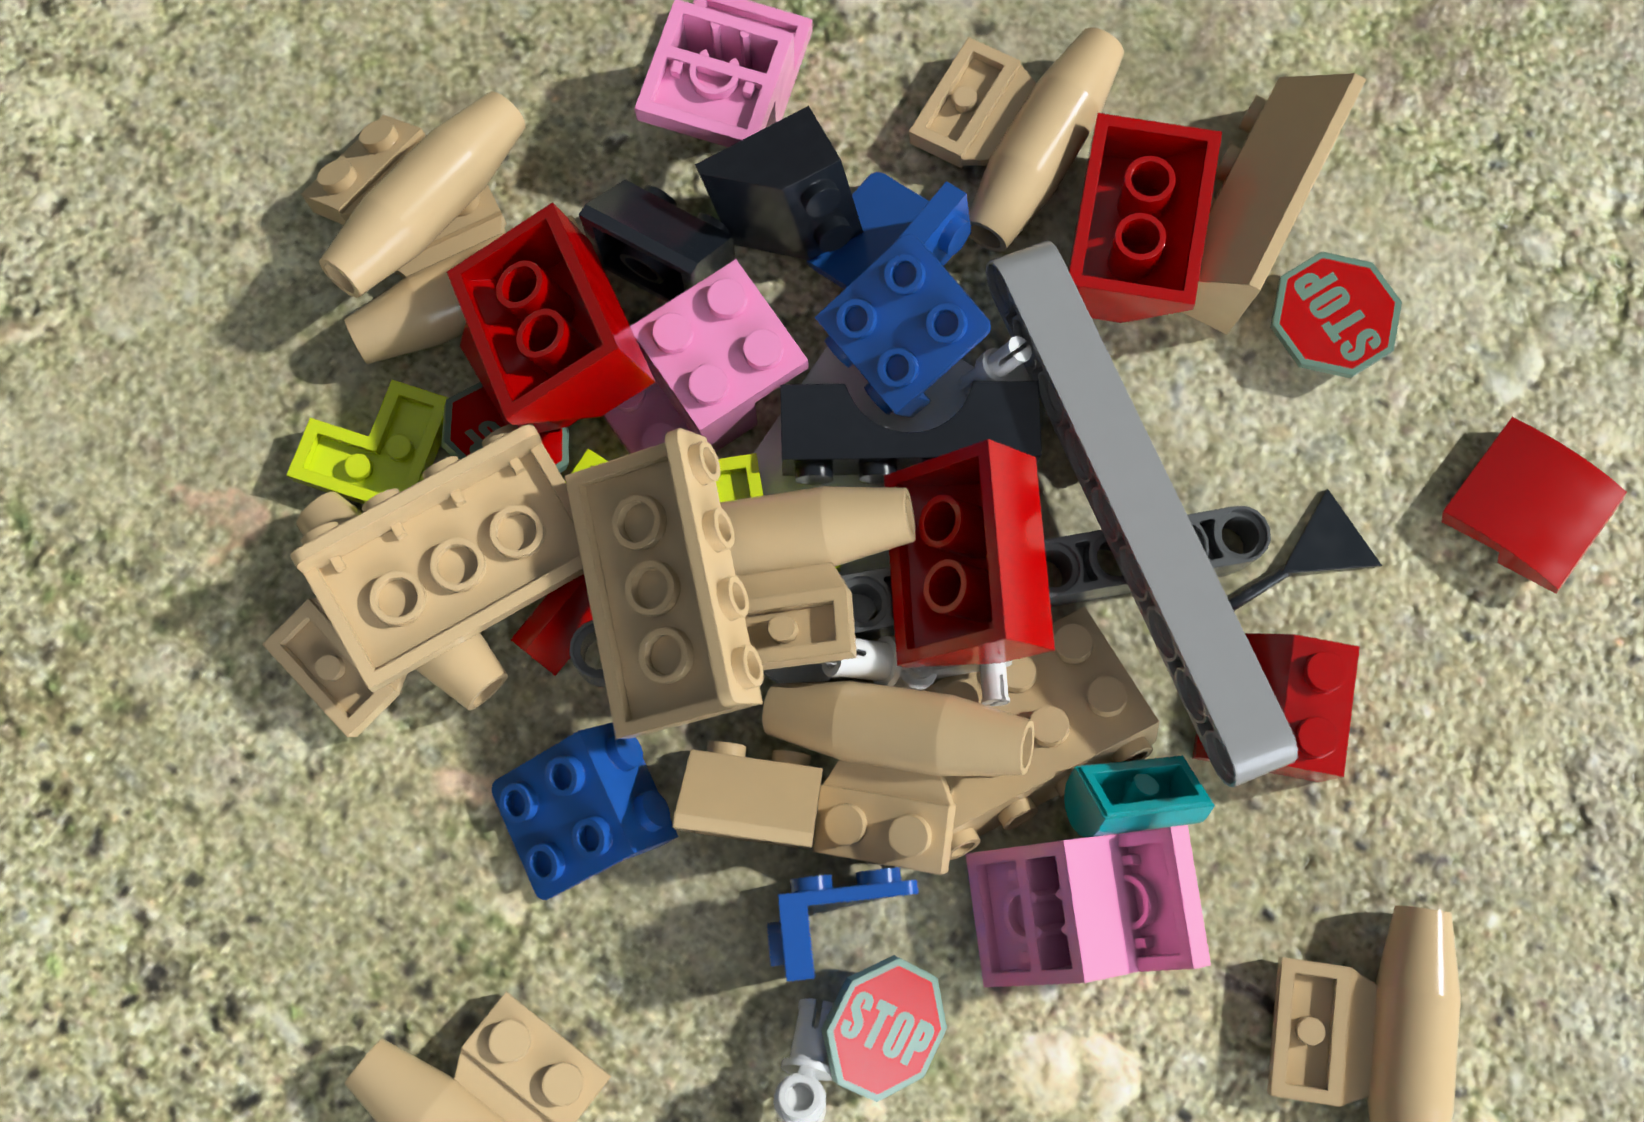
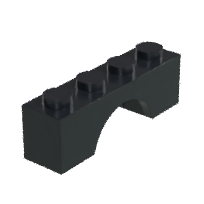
M1038 381L974 382L965 403L951 419L935 428L921 432L894 431L873 422L854 403L845 384L780 385L782 476H795V481L801 484L817 485L833 481V475H859L861 482L884 483V475L987 439L1036 457V463L1039 462L1042 456Z

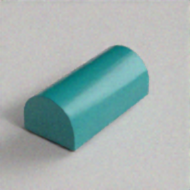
M1183 755L1075 766L1066 782L1064 791V803L1068 820L1079 835L1087 838L1198 824L1206 820L1215 807Z

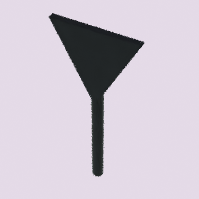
M1327 488L1286 563L1229 599V602L1235 611L1292 574L1381 567L1382 564Z

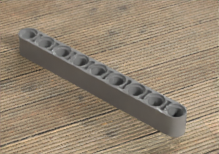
M1046 240L989 261L986 264V276L993 300L1011 338L1020 336L1027 341L1017 348L1018 353L1028 345L1031 347V358L1023 364L1031 381H1038L1039 398L1216 773L1227 786L1236 787L1295 762L1298 749L1288 721L1058 249L1051 241Z

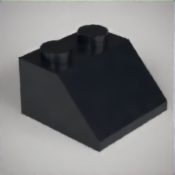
M809 106L695 164L720 222L728 228L730 235L733 236L734 245L811 260L825 252L840 249L850 239L863 233L842 161Z
M625 179L586 203L579 213L585 235L591 241L602 267L666 302L671 301L736 259L733 236L730 235V231L722 222L705 213H699L696 217L677 207L675 200L670 195L655 186L646 185L643 189Z

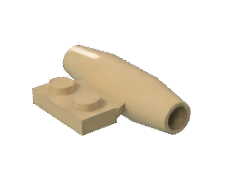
M1098 28L1084 29L1037 83L1021 65L1020 60L970 37L965 41L909 130V139L911 145L960 168H963V166H987L969 210L971 234L969 237L977 244L991 251H1005L1055 193L1092 132L1097 113H1102L1124 55L1123 47L1113 35Z
M491 91L430 131L427 135H425L420 127L386 115H382L378 120L368 124L361 131L359 138L337 160L325 165L318 173L317 179L301 193V196L314 213L343 225L319 260L322 270L329 279L345 293L359 298L420 255L486 188L525 130V121L519 110L506 97Z
M488 185L420 255L394 272L404 279L344 319L356 348L367 364L441 345L463 335L466 320L447 271L505 234V225L507 223ZM572 215L567 216L571 220V222L580 230L574 217Z
M823 486L720 502L721 508L727 513L734 531V545L730 548L735 575L743 583L748 596L749 610L745 616L750 645L758 652L763 670L857 658L852 592L835 566L915 541L914 513L908 489Z
M328 492L316 498L301 512L296 525L304 536L320 525L329 522H338L341 525L363 512L337 492ZM317 597L307 599L262 644L347 737H358L403 692L401 689L406 675L376 692L368 689ZM481 633L476 634L415 669L468 710H473L486 702L501 688L508 678L507 672Z
M858 681L774 683L766 694L762 712L763 728L767 735L839 759L824 784L820 787L812 852L938 875L948 872L956 804L953 802L945 776L1025 775L1030 766L1034 746V724L1030 719L955 695Z
M1395 905L1375 983L1352 969V967L1278 957L1267 1093L1270 1096L1337 1107L1367 1098L1369 1122H1451L1454 1112L1461 1004L1452 913Z
M505 992L461 1047L454 1078L390 1042L380 1039L360 1061L344 1084L376 1122H577L611 1078V1075L510 993Z

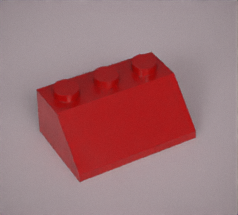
M1097 113L1068 271L1091 318L1125 323L1193 310L1198 289L1222 131Z
M553 202L447 271L505 420L512 425L601 417L655 383L654 377L591 241Z
M987 439L884 475L885 487L908 489L915 521V541L889 549L897 666L908 668L999 664L1054 651L1036 457Z

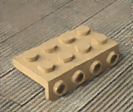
M509 424L493 431L482 441L483 448L461 460L457 456H450L434 463L423 472L422 477L424 480L406 490L399 492L398 489H389L373 496L363 504V513L341 525L338 522H329L312 529L302 537L300 541L302 546L290 554L296 568L307 579L370 691H378L584 574L567 484L542 444L540 435L533 424H526L520 428L517 425Z
M682 428L667 432L665 434V443L565 475L616 739H630L763 704L759 688L763 682L762 662L756 649L750 645L745 616L749 610L748 596L743 583L735 575L730 548L734 545V531L727 513L721 508L716 481L720 477L719 461L713 447L707 442L705 436Z
M1085 606L1052 623L1054 651L1012 660V665L1006 667L1010 703L1002 706H989L1033 721L1034 746L1027 773L1025 775L945 776L953 802L956 804L949 860L957 859L972 851L979 845V837L1001 825L1004 830H1010L1026 823L1038 813L1037 806L1058 795L1064 800L1066 782L1075 766L1143 760L1152 753L1153 748L1151 745L1155 743L1157 738L1159 720ZM980 671L946 677L921 691L955 695L981 704Z

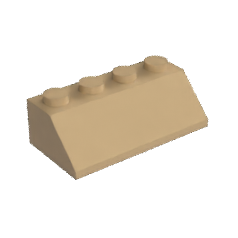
M1356 73L1279 77L1267 99L1257 94L1255 95L1239 126V129L1248 132L1242 147L1239 148L1230 144L1216 170L1215 178L1222 181L1223 184L1216 198L1212 197L1195 306L1193 310L1182 313L1226 335L1230 332L1261 291L1366 78Z

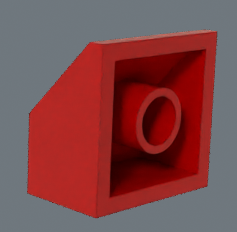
M1245 633L1288 721L1298 749L1295 762L1269 773L1314 782L1344 777L1360 646L1296 634ZM1196 732L1192 759L1211 762Z

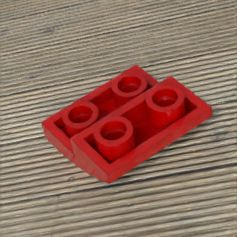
M1511 417L1442 512L1441 522L1499 552L1498 564L1557 594L1624 500L1627 491L1603 471L1570 448L1536 428Z

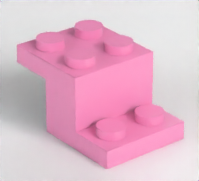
M674 0L634 108L637 120L725 147H730L782 120L812 34L813 19L749 0H694L693 4Z
M735 259L630 326L655 383L612 409L603 417L629 454L665 443V434L679 428L705 436L707 442L717 452L758 425L755 403L779 388L780 385L787 383L807 370L808 359L737 259Z
M1188 825L965 854L984 988L1087 983L1135 972L1196 969L1211 965Z

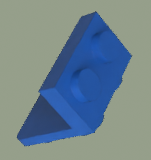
M874 172L852 194L863 233L850 239L846 245L838 250L825 252L806 261L810 268L845 289L900 237L912 234L918 237L944 266L953 255L960 251L971 234L967 193L946 181L932 199L928 201L886 174Z
M912 234L900 237L814 317L829 334L824 341L832 353L848 368L854 364L869 382L864 386V389L873 402L887 415L894 412L896 415L914 417L931 402L925 391L978 345L991 330V323L987 316L927 246Z
M613 722L575 732L496 779L492 784L493 798L537 897L542 900L556 897L626 859L661 847L679 837L676 829L673 828L668 804L663 796L659 794L643 759V751L636 737L616 739Z
M900 867L856 872L857 886L833 888L832 874L790 879L791 893L778 894L781 921L767 923L771 967L785 965L786 982L815 979L808 906L919 894L917 880L902 881Z

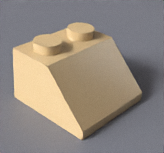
M708 741L706 752L691 749L675 810L673 828L687 833L805 850L812 849L823 768L810 767L811 755L773 750L771 761L745 757L747 746L722 741Z

